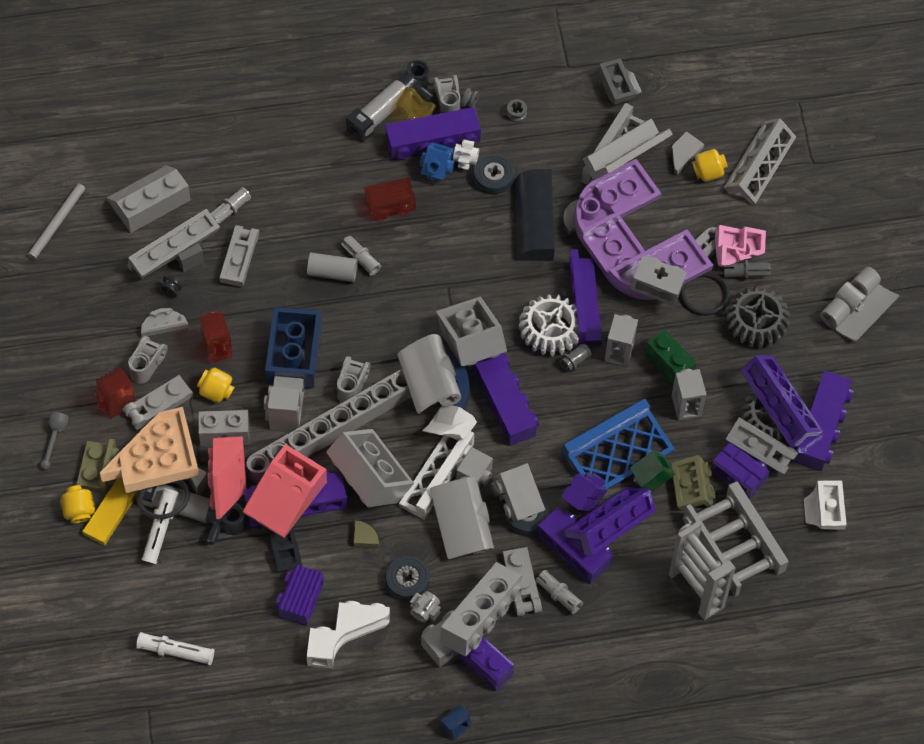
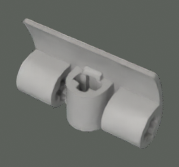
M865 267L850 283L846 282L835 295V299L820 313L823 322L834 331L856 342L898 299L899 295L879 285L881 281L879 274L873 268Z
M432 334L423 337L398 353L418 414L438 401L442 406H451L461 400V394L454 377L456 376L454 367L449 356L446 354L439 335Z
M476 476L454 480L430 488L447 559H453L470 553H484L494 549L488 525V510L485 502H482Z

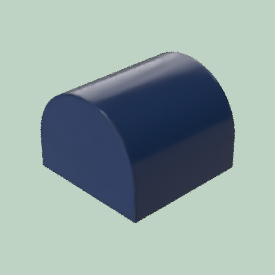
M461 705L455 707L438 721L441 729L451 741L471 727L470 714Z

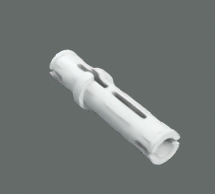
M163 488L158 508L154 509V514H163L166 503L168 505L165 514L172 512L178 492ZM173 517L163 519L162 524H160L161 519H154L141 560L157 564L169 520L173 519ZM160 528L155 547L152 549L157 530Z
M142 632L138 636L136 645L138 649L157 652L160 656L166 654L208 665L212 664L215 649L170 640L168 636L164 635L157 637Z

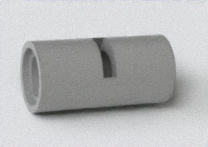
M310 253L307 276L355 282L358 260Z

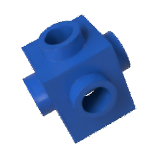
M431 143L427 147L426 153L423 152L419 165L423 166L421 174L427 175L428 179L434 181L443 180L448 174H451L454 167V161L451 160L454 149Z

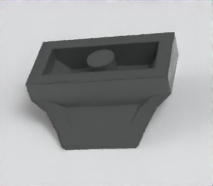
M621 58L599 64L602 84L609 100L614 105L636 98V95L642 92L634 73L624 67Z

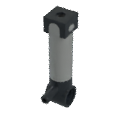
M422 60L410 62L407 65L406 71L361 110L356 108L346 117L347 131L363 143L374 134V128L414 93H417L425 101L431 102L434 96L426 90L429 84V67L427 63Z
M166 484L150 487L143 496V505L151 510H154L155 507L158 508L163 488L178 492L173 507L174 511L184 500V490ZM139 490V491H136V494H135V496H136V501H137V505H138V495H139V493H140V490ZM191 492L187 506L178 514L212 525L206 538V543L209 545L215 544L221 528L229 535H239L246 528V518L241 505L235 503L220 519H216V510H211L210 498ZM233 516L239 518L234 522L228 521Z

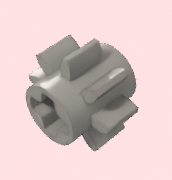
M425 591L422 595L416 593L410 601V607L412 608L410 613L420 622L426 623L428 619L434 622L441 613L439 611L441 607L438 606L440 600L428 591Z

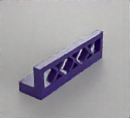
M574 249L570 252L569 267L573 304L576 306V318H578L579 326L578 346L580 344L602 345L593 258L579 259L578 249Z
M756 355L740 370L790 447H797L807 437L819 436L823 432L772 355Z
M626 487L564 530L566 537L581 539L585 555L593 556L656 511L651 491L645 488Z

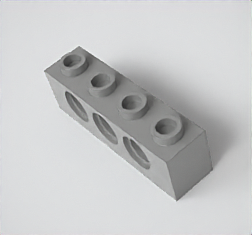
M496 562L441 626L440 643L465 657L472 649L475 650L485 633L492 631L496 620L506 614L511 602L520 597L523 591L521 586L522 575Z

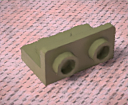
M109 439L108 444L87 441L77 485H81L82 489L107 493L108 485L113 484L114 479L102 482L100 472L120 452V449L116 448L115 439Z
M697 455L671 463L675 473L673 479L678 508L685 510L686 506L690 504L692 507L703 504L707 507L712 506L715 492L709 481L712 473L708 462H705Z

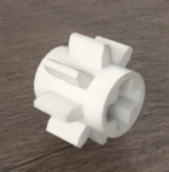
M464 140L462 145L456 144L453 161L459 162L458 168L469 170L470 165L477 164L479 148H474L475 142Z

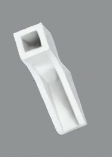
M356 601L339 602L336 631L328 627L310 628L307 666L333 668L334 658L342 645L384 628L389 624L390 607H385L379 603L361 605Z

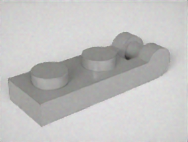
M235 226L220 275V283L244 286L254 248L259 238V229L252 228L247 230L243 229V226Z
M178 375L136 402L128 403L122 411L133 420V426L139 430L145 427L159 412L174 409L192 398L193 392ZM144 410L146 413L140 415L139 412Z
M740 417L726 438L729 442L783 474L787 472L790 460H794L798 454L793 448L784 445ZM776 450L783 454L780 460L773 458Z
M528 548L503 551L505 567L522 575L521 586L523 591L517 600H513L516 615L523 616L525 612L530 611L534 613L542 612ZM530 598L531 601L523 602L522 599Z

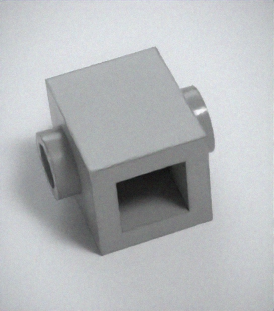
M471 447L465 458L461 457L455 466L457 471L456 480L476 476L479 488L482 484L485 486L492 475L490 471L492 470L493 458Z

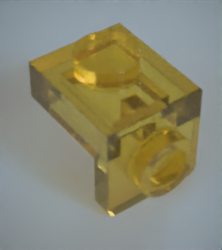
M407 86L396 103V106L408 120L431 116L436 107L434 103L424 101L414 88Z

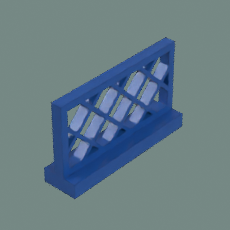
M643 399L564 444L561 453L565 460L568 459L577 474L585 475V472L604 476V486L608 490L634 475L631 469L628 471L629 466L632 467L636 464L630 462L632 450L645 453L646 456L653 451L650 450L652 439L662 441L666 449L658 453L664 456L674 452L675 448L650 412V405L646 399ZM647 418L652 426L650 433L637 430L638 422ZM620 432L632 433L630 445L617 441ZM636 435L649 438L647 449L633 446ZM601 443L612 445L610 456L597 453L598 445ZM616 446L629 449L627 461L613 457ZM582 454L591 456L590 468L580 466L576 458ZM595 458L609 461L607 472L593 469ZM612 462L626 465L622 475L610 473Z

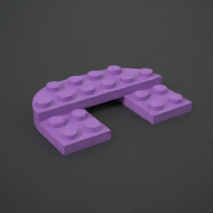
M634 159L609 174L593 180L584 188L576 206L574 224L580 241L615 288L634 298L654 300L652 297L630 289L634 274L643 255L655 257L660 262L670 266H678L683 271H686L687 275L684 284L712 270L713 264L688 230L646 251L643 249L622 218L660 199L661 192L638 160Z

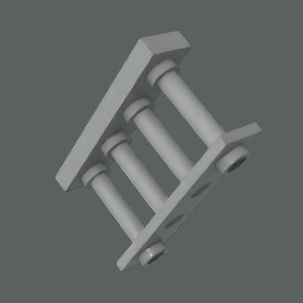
M738 481L729 485L726 499L698 513L695 512L691 504L686 506L683 517L685 525H693L697 521L702 524L698 539L715 560L720 561L721 564L754 548L760 549L764 554L763 560L734 573L729 589L734 597L740 593L741 581L767 568L773 569L776 575L786 571L788 559ZM726 509L736 510L739 519L711 533L707 531L702 521ZM741 528L748 529L752 535L750 540L721 553L715 541Z
M697 521L693 525L686 524L678 531L669 576L673 578L679 573L684 576L701 598L698 614L705 621L725 607L735 567L730 560L724 564L715 561L698 539L702 524Z

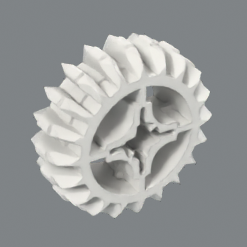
M549 294L547 299L539 296L537 302L531 299L529 306L523 308V313H521L519 319V330L521 331V338L526 339V346L533 345L532 350L534 352L541 349L542 355L549 351L553 357L555 351L562 355L564 349L570 351L573 344L577 345L579 341L578 318H576L575 304L569 305L568 298L560 301L559 295L556 299H551L552 297ZM561 317L568 322L570 328L565 326V323L561 321ZM532 322L537 324V327L541 329L540 333H538L534 329Z

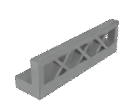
M627 103L624 104L595 151L622 136L623 132L624 134L627 133L626 127L629 123L638 126L645 122L632 116L633 106ZM585 165L582 171L581 182L588 185L593 181V178Z
M781 118L768 120L763 123L724 186V189L729 194L740 192L750 204H756L796 138ZM781 132L787 137L783 144H780L779 134ZM771 148H774L775 152L773 161H770L769 155ZM761 164H764L765 170L763 178H760L759 174ZM751 181H754L755 191L753 194L747 189Z
M649 119L583 158V161L592 178L596 179L609 174L673 134L670 129L658 132L653 120Z
M205 209L128 257L127 267L131 272L135 270L142 279L176 258L179 253L197 245L216 233L220 227L209 211Z

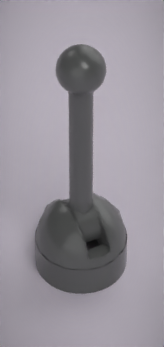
M50 413L48 423L52 430V435L45 459L40 463L41 468L44 470L50 467L49 459L57 432L64 430L68 424L69 417L63 413Z

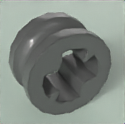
M467 88L461 107L475 108L479 91L472 92L471 88Z
M520 99L511 100L507 105L508 119L513 122L523 121L527 116L526 103ZM516 108L521 109V112L519 113L518 111L517 113H514L513 109H515V111Z

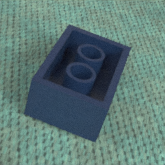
M274 307L265 368L267 384H274V377L278 376L304 379V387H315L322 331L321 311Z

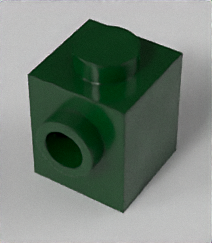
M651 451L631 467L635 483L640 488L650 489L653 492L675 475L666 457L655 451Z

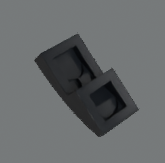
M292 527L285 538L268 529L278 572L292 570L296 564L302 566L294 527Z

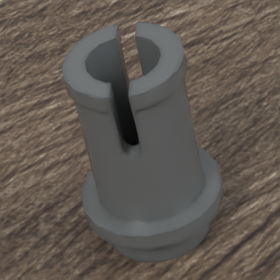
M580 344L571 353L564 354L560 363L566 371H574L578 364L591 356V351L585 344Z

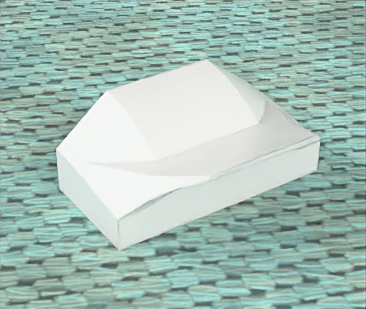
M441 406L430 424L422 431L464 440L477 421L473 415L460 407Z
M817 481L814 491L804 499L806 523L817 525L820 529L845 530L846 516L842 481Z

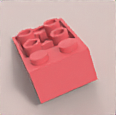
M243 436L213 438V448H208V485L211 492L210 507L211 510H216V519H220L246 490Z
M285 444L270 463L243 513L282 538H285L327 483L326 469Z

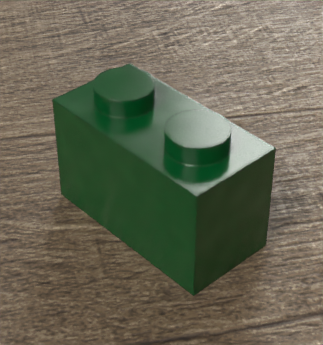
M666 329L647 342L645 356L672 385H674L676 373L685 369H696L697 362Z

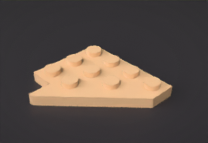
M183 407L159 412L100 472L102 482L123 477L125 491L128 493L199 476Z

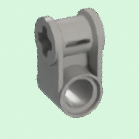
M457 75L447 79L434 78V89L440 114L460 110Z
M148 336L142 337L128 361L131 380L138 384L148 382L158 365L165 358L168 346L157 344L151 341Z
M349 356L345 358L337 380V397L341 403L361 392L370 371L371 364L369 362L364 364L351 360ZM351 388L352 390L346 391L344 389Z

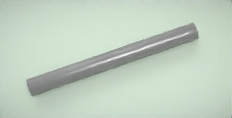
M77 184L28 253L31 259L36 260L85 190L83 185Z

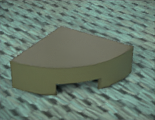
M355 520L354 547H379L378 536L370 525Z

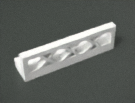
M470 431L464 440L454 438L458 442L452 450H448L446 445L450 437H442L413 481L414 485L400 501L399 507L423 520L426 519L434 506L430 488L450 482L456 472L455 466L461 457L465 458L474 445L473 432ZM446 457L447 459L441 468L435 469L434 461L437 458ZM434 475L430 485L427 488H423L422 479ZM422 495L416 507L407 503L412 496Z

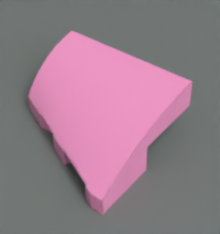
M722 225L717 226L715 230V245L718 265L724 267L764 254L766 231L750 227L737 229Z

